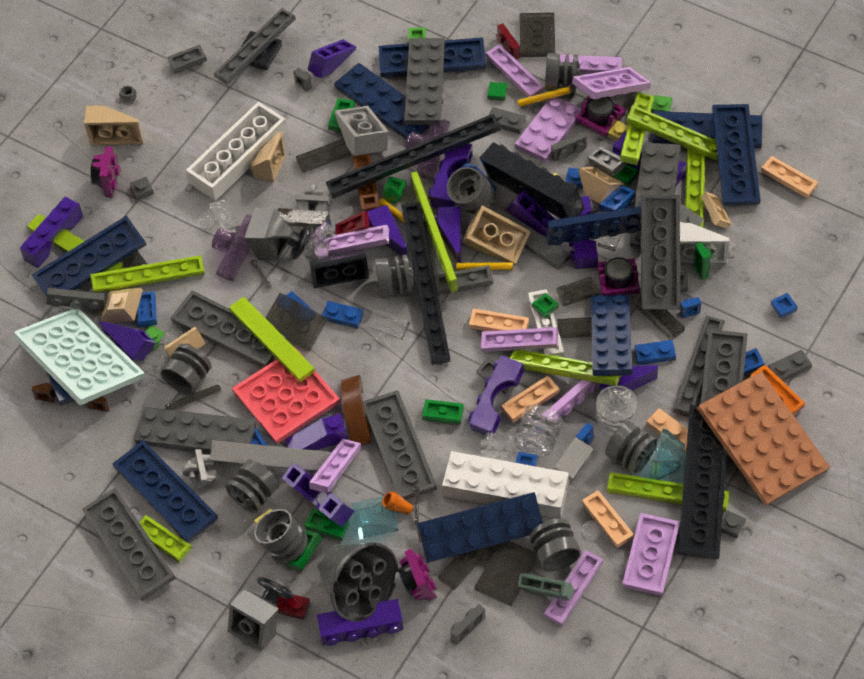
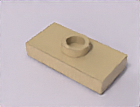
M194 327L163 348L169 359H172L171 355L179 344H187L198 349L205 342L198 329Z

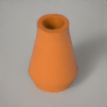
M387 492L383 497L382 505L388 511L409 515L413 509V505L396 492Z

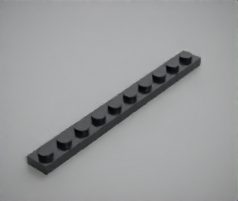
M493 113L326 181L327 188L332 199L501 131V126Z
M420 202L401 205L431 364L451 362Z

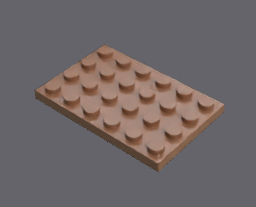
M762 371L702 403L697 408L765 506L821 475L830 468Z

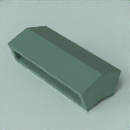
M520 574L518 587H523L526 592L570 601L575 591L569 582L531 574ZM531 584L541 585V587L531 586ZM551 588L560 589L561 592L555 591V590H550V589H551Z

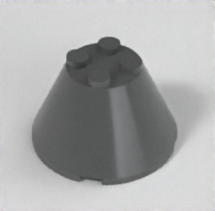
M381 543L335 544L317 565L334 610L341 617L349 621L362 618L366 620L375 612L378 602L389 601L396 587L394 582L396 572H398L396 556L390 548Z

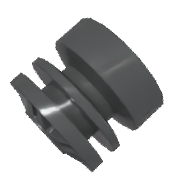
M548 53L545 90H557L559 83H563V88L571 84V92H576L577 86L572 81L574 76H580L578 55L574 54L573 62H569V54H566L565 61L561 62L560 54Z
M472 167L457 169L448 180L447 193L449 197L468 213L475 214L476 210L481 206L488 208L493 201L494 189L492 184L478 170Z
M407 254L402 255V264H399L398 255L394 257V265H390L388 257L375 259L381 298L393 296L394 287L398 288L400 295H403L402 286H406L407 293L412 294L414 279L412 265Z
M179 344L171 355L172 359H168L160 370V374L164 381L175 390L183 394L192 395L200 385L201 379H204L211 370L212 365L209 359L198 349L187 344Z
M626 421L619 426L610 438L605 455L617 463L622 461L624 468H628L631 473L636 474L644 468L652 457L658 440L652 436L649 437V434L646 432L640 434L641 429L630 421Z
M248 459L239 469V475H234L232 480L225 485L228 494L240 506L250 512L257 513L261 505H264L266 502L265 497H270L279 487V482L265 466L255 460Z
M272 510L266 513L255 526V539L276 563H289L297 559L307 546V534L287 510Z
M565 519L546 521L530 533L529 539L533 544V549L537 552L540 566L545 571L564 569L575 563L581 556V550L577 540L573 538L574 533L571 530V526Z

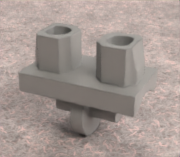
M312 184L311 189H305L304 194L295 195L299 213L307 214L309 213V205H316L315 213L325 215L327 206H330L331 203L329 196H323V190H317L316 184Z
M201 449L195 450V457L192 460H188L186 466L182 468L184 476H189L190 480L195 479L197 490H203L205 485L214 484L216 481L215 471L205 470V468H211L213 465V461H210L211 455L202 454Z

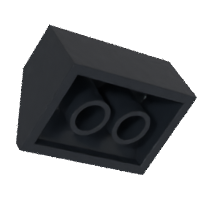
M364 249L309 260L314 289L369 278L367 256Z

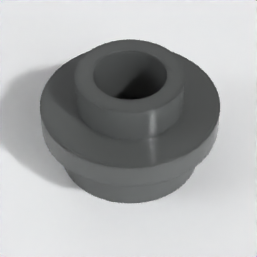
M127 85L121 88L119 97L123 102H131L136 99L137 92L132 86Z

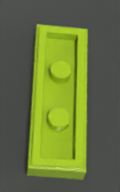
M147 515L140 520L139 523L155 547L180 563L192 549L189 543Z

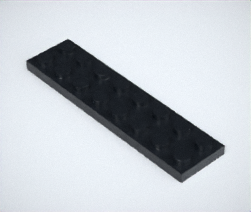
M690 405L678 555L719 559L727 451L697 410L698 405Z

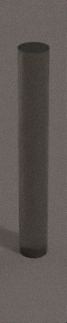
M219 384L166 404L165 408L175 410L222 391Z

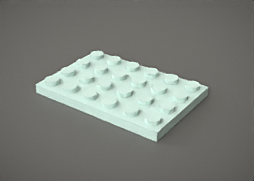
M79 308L71 309L14 332L13 338L79 405L144 379V372Z

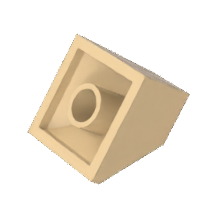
M278 132L257 153L255 160H252L250 170H252L253 178L274 183L286 156L282 132Z
M595 166L579 169L585 195L589 196L591 202L598 206L620 185L624 186L625 184Z
M133 288L108 291L100 321L109 323L134 321L143 289Z

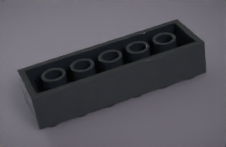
M493 142L479 157L489 179L517 195L525 190L546 211L560 219L577 217L585 209L582 202L583 199L579 195L575 184L565 182L559 175L554 176L546 168L536 166L533 161L525 160L520 154L509 151L502 144L498 145Z

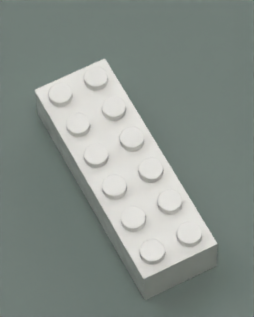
M257 102L186 169L189 184L216 201L250 168L251 162L255 160L257 153L278 132H282L283 136L287 133L285 118Z
M451 451L442 484L443 497L486 505L535 492L541 515L561 519L569 485V473Z

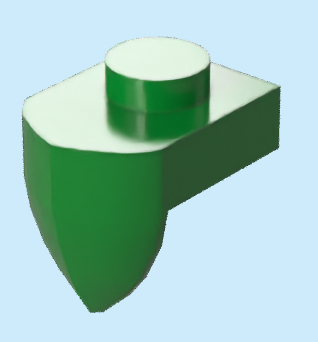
M389 176L383 189L384 199L389 203L399 202L407 182Z

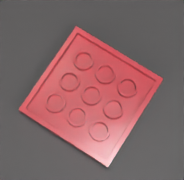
M277 359L232 388L233 393L276 444H279L340 403V398L316 371L302 382H299Z

